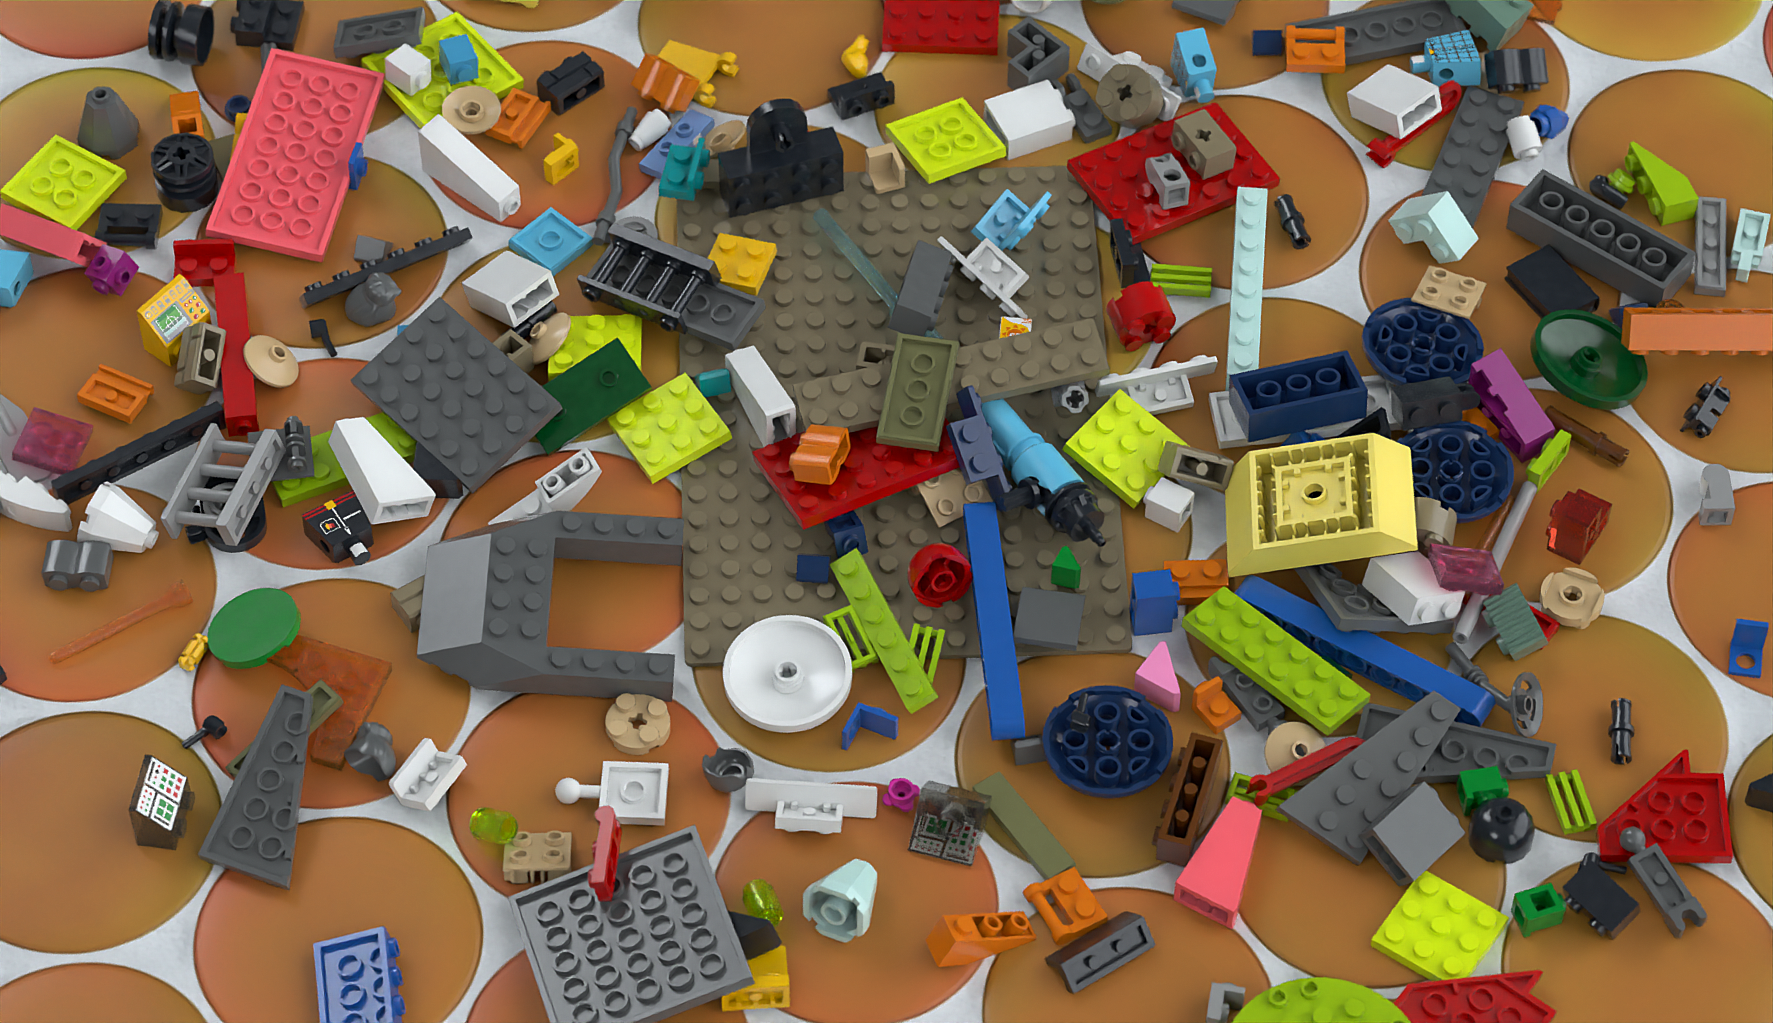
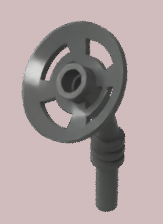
M1455 642L1448 644L1445 650L1463 671V678L1493 695L1496 704L1511 714L1513 725L1519 735L1523 737L1535 735L1540 727L1543 716V694L1537 677L1531 672L1519 674L1513 684L1511 695L1508 697L1489 683V678L1478 665L1472 664ZM1522 681L1527 683L1529 687L1527 690L1520 688ZM1517 721H1521L1524 728H1521Z

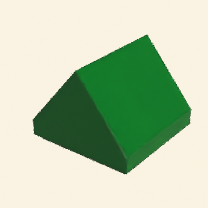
M1067 545L1063 546L1052 564L1051 584L1073 589L1079 588L1081 567Z

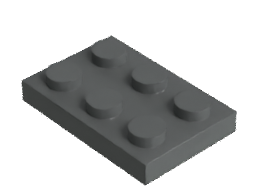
M418 7L339 20L333 47L336 58H355L360 54L370 52L380 54L389 49L400 48L405 43L412 48L421 44L426 19L424 8Z

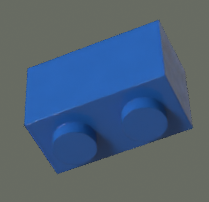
M1170 569L1132 573L1129 613L1134 636L1172 632L1173 619H1178L1176 601L1180 600V590L1178 582L1172 581Z

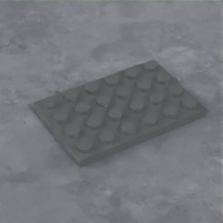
M438 297L351 379L352 384L416 443L420 442L452 471L471 493H474L563 409L553 396L441 297Z

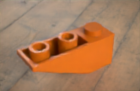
M199 91L169 94L173 134L191 133L205 139Z
M1024 911L943 915L925 941L937 966L944 967L967 965L1035 941L1037 937Z

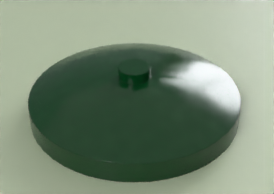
M1558 310L1546 315L1539 322L1531 336V355L1541 375L1557 391L1582 405L1605 410L1626 407L1638 398L1647 383L1648 369L1644 356L1630 353L1631 350H1628L1621 343L1622 329L1598 315L1581 310Z

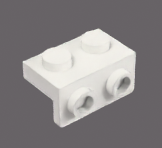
M424 738L389 781V786L402 806L430 812L438 804L452 783L456 781L467 764L462 756L438 751L431 739Z

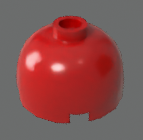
M933 543L919 549L911 558L907 570V580L912 592L920 603L927 607L938 608L943 607L942 602H947L951 599L954 603L968 591L973 574L970 571L971 566L966 557L957 548L949 544Z

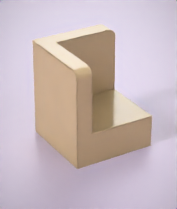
M894 142L865 149V169L877 194L905 187V167Z

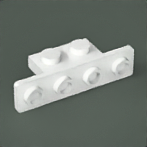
M1092 43L1086 44L1077 66L1078 70L1100 82L1102 77L1116 64L1139 66L1155 77L1161 86L1164 103L1158 118L1163 121L1174 118L1181 97L1169 90L1173 79L1165 75L1163 69L1154 65H1148L1134 52L1126 51L1112 56Z
M942 236L937 239L944 247V250L952 253L950 262L954 264L958 260L963 265L960 271L972 282L976 278L983 283L979 288L992 300L997 296L1002 301L999 306L1010 317H1014L1016 314L1020 318L1028 317L1010 298L1029 279V276L986 237L965 258Z
M1199 355L1193 357L1188 362L1178 363L1170 361L1162 364L1159 368L1148 370L1146 367H1141L1133 370L1130 374L1120 376L1116 373L1109 374L1097 382L1095 393L1097 397L1115 394L1121 389L1123 392L1126 391L1129 397L1151 415L1190 408L1194 405V399L1187 378L1214 373L1218 361L1216 356L1207 358L1206 355Z
M748 778L746 780L745 808L747 810L776 812L775 829H784L789 832L800 830L817 831L821 834L841 833L843 816L876 817L877 787Z

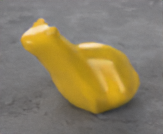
M859 35L842 55V63L857 79L866 76L868 67L865 51L869 40L865 39L864 35Z

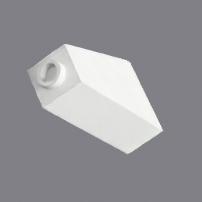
M436 115L418 131L422 170L499 222H502L506 217L518 210L521 205L519 185L442 116Z
M755 346L737 349L732 353L726 354L725 364L726 368L729 369L730 383L763 447L788 437L791 438L796 434L795 405Z
M364 417L336 421L328 443L370 523L379 524L428 516L436 496L434 491Z

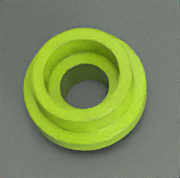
M1617 168L1614 173H1609L1608 178L1611 180L1609 185L1622 194L1634 191L1633 186L1636 180L1620 168Z

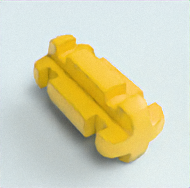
M199 633L193 635L194 639L189 641L182 652L184 656L178 658L179 666L182 669H186L189 672L195 669L193 665L199 663L206 652L204 648L209 647L208 637Z

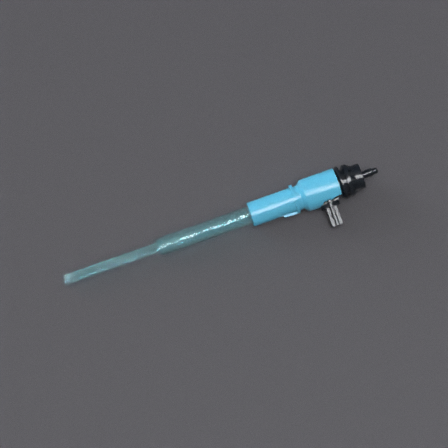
M826 209L817 210L813 215V219L890 307L889 316L891 318L898 297L897 292L829 215ZM935 327L932 332L926 330L924 335L925 337L944 339ZM1004 398L982 403L985 421L989 423L992 429V441L995 449L1001 455L1004 466L1008 471H1011V478L1018 485L1017 489L996 496L999 511L1006 512L1023 505L1027 509L1037 508L1056 531L1067 533L1073 541L1080 542L1090 538L1098 547L1104 546L1106 540L1099 529L1104 522L1105 515L1098 508V499L1088 484L1081 479L1052 444L1045 443L1040 434L1033 433Z

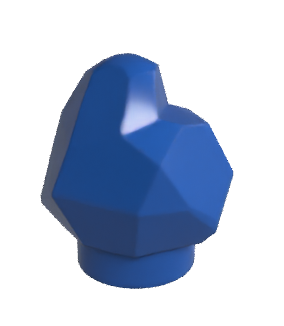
M1539 105L1529 116L1531 121L1535 122L1539 137L1553 139L1560 134L1569 122V117L1564 111H1559L1555 106Z

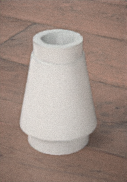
M660 110L649 111L628 138V141L633 148L641 151L665 136L669 132L668 129L671 127V122Z

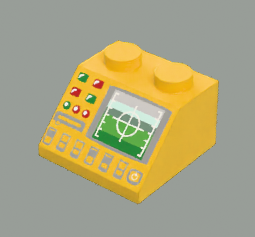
M181 274L177 275L137 310L144 349L170 367L179 359L183 329L193 326V324L198 322L212 325L210 311Z

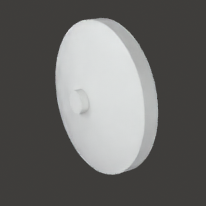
M798 615L770 617L749 626L732 642L723 664L724 688L732 707L749 723L774 732L790 733L804 731L827 721L846 701L852 685L850 654L845 643L835 631L817 620Z

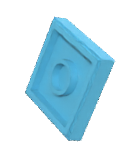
M552 207L508 240L509 248L521 257L551 270L552 276H555L593 246L590 235Z

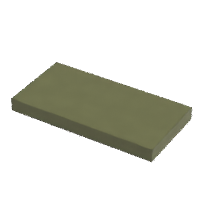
M903 333L897 334L876 435V443L939 451L959 350V341Z

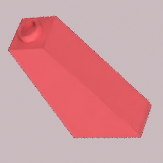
M1 204L0 235L87 268L102 244L107 245L106 242L6 204Z
M1234 796L1231 798L1176 880L1174 890L1175 901L1233 929L1260 829L1262 810L1249 801H1242Z

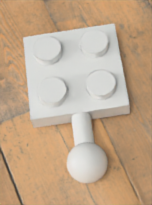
M603 761L601 785H580L573 778H564L556 785L555 794L558 800L565 804H572L579 798L600 799L599 807L608 805L614 809L616 820L619 824L665 825L669 763Z

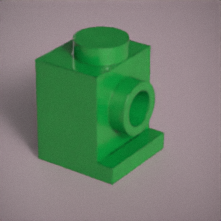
M1498 766L1459 771L1456 791L1464 816H1470L1471 810L1477 809L1485 801L1495 797L1509 796L1506 778H1501Z
M1551 882L1514 893L1511 913L1524 938L1531 936L1532 932L1562 923L1564 912H1566V903L1562 894L1556 893Z

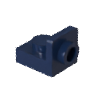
M854 510L824 521L825 529L834 541L838 559L856 548L861 555L868 553L864 525Z

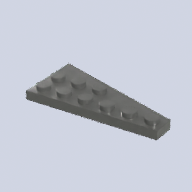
M283 684L281 685L198 853L201 860L290 891L313 707V697L311 694Z
M1432 691L1279 805L1276 811L1358 866L1369 851V848L1358 835L1410 788L1461 708L1436 691Z
M1367 703L1363 707L1356 737L1365 741L1403 714L1405 710ZM1453 721L1412 784H1419L1424 781L1426 783L1457 782L1459 771L1498 766L1501 778H1506V780L1545 778L1547 774L1551 773L1557 744Z

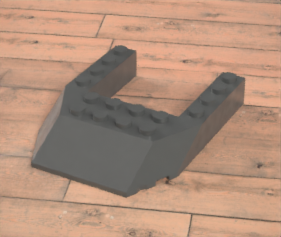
M553 511L494 523L428 546L417 658L430 665H437L441 671L451 676L455 674L467 680L469 685L478 690L618 698L621 694L629 693L632 695H649L656 699L672 702L675 654L547 646L555 558L681 566L684 519Z

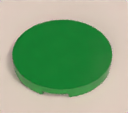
M258 588L247 591L230 600L215 615L208 629V646L213 655L224 666L229 668L248 669L263 665L268 662L267 658L277 653L284 646L288 648L293 642L300 628L301 614L292 597L280 589Z

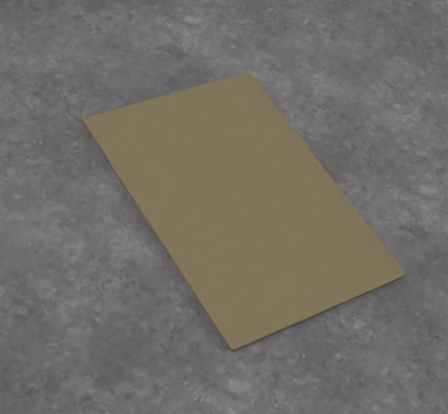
M1067 166L971 168L930 184L926 182L917 170H905L904 188L880 194L875 192L867 172H844L843 192L729 218L720 194V188L697 189L694 201L677 199L678 247L708 258L719 233L776 244L777 253L757 296H755L764 300L766 308L736 350L755 346L795 405L796 433L803 432L804 428L794 396L793 384L856 370L861 341L895 346L897 334L900 332L887 327L918 240L943 249L944 247L937 241L942 236L959 253L967 258L982 242L970 231L1006 189L1012 192L1028 208L1047 191L1052 195L1046 202L1050 207L1033 223L1034 226L1023 239H1020L1011 250L1007 248L1002 250L1029 276V279L1010 299L1028 316V319H1032L1031 331L1093 318L1107 359L1093 200L1069 172ZM958 260L954 264L949 261V265L954 267L948 280L949 283L943 296L944 299L938 312V318L933 331L926 330L924 336L959 341V347L999 339L1001 317H1010L999 306L1002 301L997 296L993 300L989 298L979 288L983 284L979 279L976 278L972 282L962 273L960 269L963 265ZM679 333L680 375L686 372L698 388L695 380L696 374L726 368L725 355L733 351L689 333L685 335ZM1102 377L1084 380L1089 403L1083 407L1082 412L1071 413L1064 406L1054 407L1051 388L1004 398L1033 433L1040 434L1045 443L1052 444L1081 479L1088 484L1098 499V508L1105 515L1104 522L1099 531L1103 534L1106 544L1098 547L1090 538L1075 542L1067 533L1056 531L1037 508L1027 509L1023 505L1006 512L996 510L1013 634L1022 587L1086 595L1076 651L1014 642L1016 657L1129 653L1132 650L1119 496L1062 450L1066 442L1110 399V395L1096 396L1097 382ZM732 385L731 392L705 397L730 430L732 439L681 468L682 519H684L685 664L689 667L723 666L725 656L732 642L745 629L761 620L780 615H798L824 624V615L851 605L831 567L829 569L828 584L796 581L797 555L799 553L831 555V564L838 560L835 544L826 531L824 522L803 530L755 464L752 452L763 448V445ZM961 408L946 411L945 418L949 423L963 420L964 416ZM1003 464L1002 469L1006 480L1011 484L1013 490L1017 489L1018 485L1011 478V471H1008ZM983 480L982 482L992 499L987 482ZM911 487L854 509L864 525L868 553L863 554L862 557L907 640L910 641L914 623L920 624V627L924 628L926 626L933 627V630L937 631L942 629L945 630L939 659L981 658L972 584H970L968 591L959 600L953 603L950 599L947 602H942L943 607L935 608L927 607L920 603L912 592L907 580V570L911 558L919 549L928 544L944 543L952 545L964 554L968 561L963 516L938 528L921 494L915 495ZM1066 545L1070 548L1081 567L1080 585L1076 589L1051 584L1052 564L1061 548ZM848 614L843 616L862 656L868 655ZM833 620L852 661L856 660L837 620ZM918 635L914 652L917 658H919L924 638L922 635ZM930 638L925 660L932 659L936 643L935 638Z

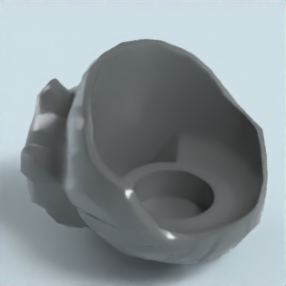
M373 272L367 278L366 283L356 286L346 298V315L351 321L365 327L388 321L395 315L396 304L394 299L401 294L402 290L398 288L396 282L389 275L383 272Z
M364 722L359 727L353 744L344 751L346 760L356 771L372 775L378 782L390 778L395 771L396 756L392 747L393 737L391 733L378 722Z

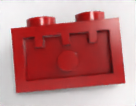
M187 239L173 241L175 255L173 279L181 274L191 287L214 286L213 276L236 273L237 257L233 239Z

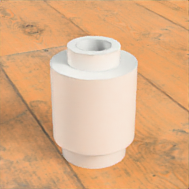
M1527 115L1508 121L1506 133L1514 158L1521 159L1523 162L1536 159L1543 147L1535 122L1531 121Z

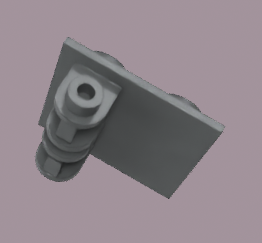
M290 416L284 423L283 429H275L286 451L270 482L315 476L310 425L303 426L302 421L297 416ZM263 431L247 433L248 443L259 441Z

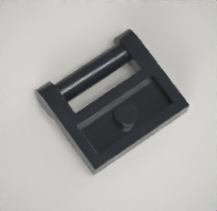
M102 203L95 238L106 242L110 246H146L147 249H157L163 214L161 204Z

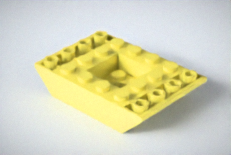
M1375 433L1249 451L1233 466L1230 480L1225 490L1229 577L1418 550L1411 450L1405 445ZM1312 492H1322L1317 498H1308Z

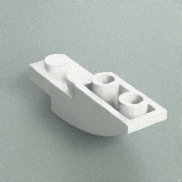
M585 447L535 481L538 489L492 519L488 524L491 525L553 511H570L591 489L602 473V470L590 450Z
M0 471V513L21 523L38 528L65 532L73 528L70 519L71 510L63 500H56L41 483L37 482L35 484L27 476L17 482L11 474L7 473L5 475Z

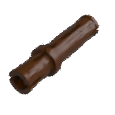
M1549 405L1544 411L1551 420L1555 430L1558 432L1563 430L1571 434V439L1587 448L1590 454L1594 456L1598 454L1617 467H1621L1628 457L1624 455H1629V450L1608 439L1607 434L1603 432L1597 433L1557 410L1552 405Z

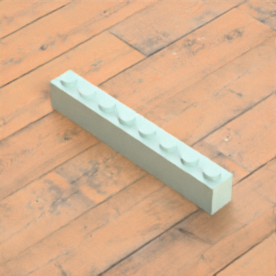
M1237 188L1225 391H1229V375L1256 370L1259 367L1267 189Z

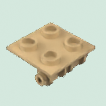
M1429 265L1411 301L1470 319L1474 309H1479L1481 295L1487 283Z
M960 467L911 487L915 495L921 494L938 528L962 517L963 504L993 502L982 481L966 485Z
M520 831L514 834H506L503 862L504 880L511 881V884L528 883V871H530L531 883H535V871H540L541 883H545V871L548 873V881L571 873L572 832L549 831L547 833H528Z

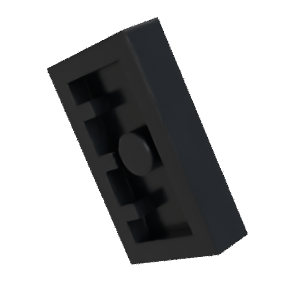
M878 72L827 89V97L842 121L894 104L895 85L893 81H886L882 73Z
M1122 218L1110 220L1109 245L1121 288H1126L1140 282H1150L1141 243L1132 245L1130 229L1125 230Z

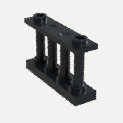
M613 223L608 230V234L614 249L594 280L583 275H579L577 278L583 296L591 302L596 303L600 301L656 323L668 332L676 331L685 335L688 329L681 313L700 284L706 283L716 287L721 280V275L715 261ZM631 254L639 258L619 289L606 285V282L624 255ZM657 264L664 267L645 299L631 295V292L649 265ZM680 273L690 277L670 309L656 304L674 275Z

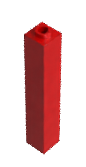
M244 272L213 276L217 326L226 330L221 360L225 419L229 437L247 436L249 432L259 431L255 375L248 368L243 354L244 346L251 338L247 289Z

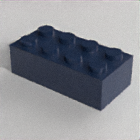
M1347 350L1229 375V404L1248 443L1367 418L1368 389Z

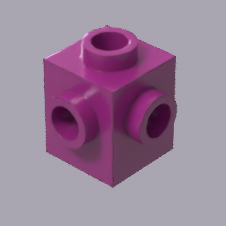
M102 244L84 274L93 282L91 286L97 292L103 295L111 293L121 297L139 269V266L125 251Z

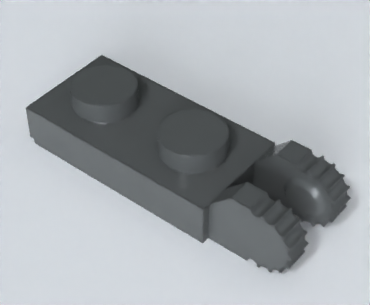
M1071 73L1065 77L1066 84L1072 92L1067 95L1060 81L1057 79L1050 81L1054 90L1058 89L1061 93L1066 109L1072 111L1075 118V126L1073 128L1085 144L1112 134V126L1084 88L1082 89L1076 75Z

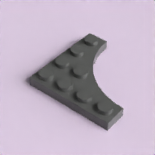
M1331 563L1294 568L1338 630L1344 632L1367 630L1373 633L1396 631L1401 634L1424 632L1430 635L1451 633L1454 625L1452 619L1408 626L1361 583L1356 587L1351 581L1342 579L1343 572Z

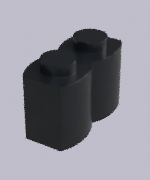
M1545 48L1499 49L1484 54L1488 89L1497 90L1498 94L1515 92V88H1523V93L1537 92L1541 90L1540 86L1549 83Z

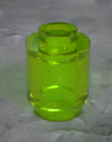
M480 807L471 816L470 831L477 839L504 844L516 837L518 822L509 812L489 807Z
M756 879L747 883L742 890V901L749 916L770 920L772 925L776 927L782 920L784 911L773 886L764 879Z

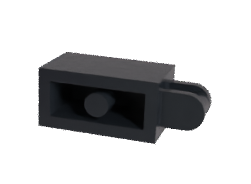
M1450 376L1391 387V413L1403 431L1463 420L1462 411L1476 408L1481 400L1479 394L1470 383L1455 384Z

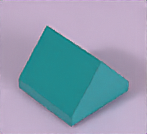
M727 368L702 372L695 376L698 389L704 397L731 392L730 374Z

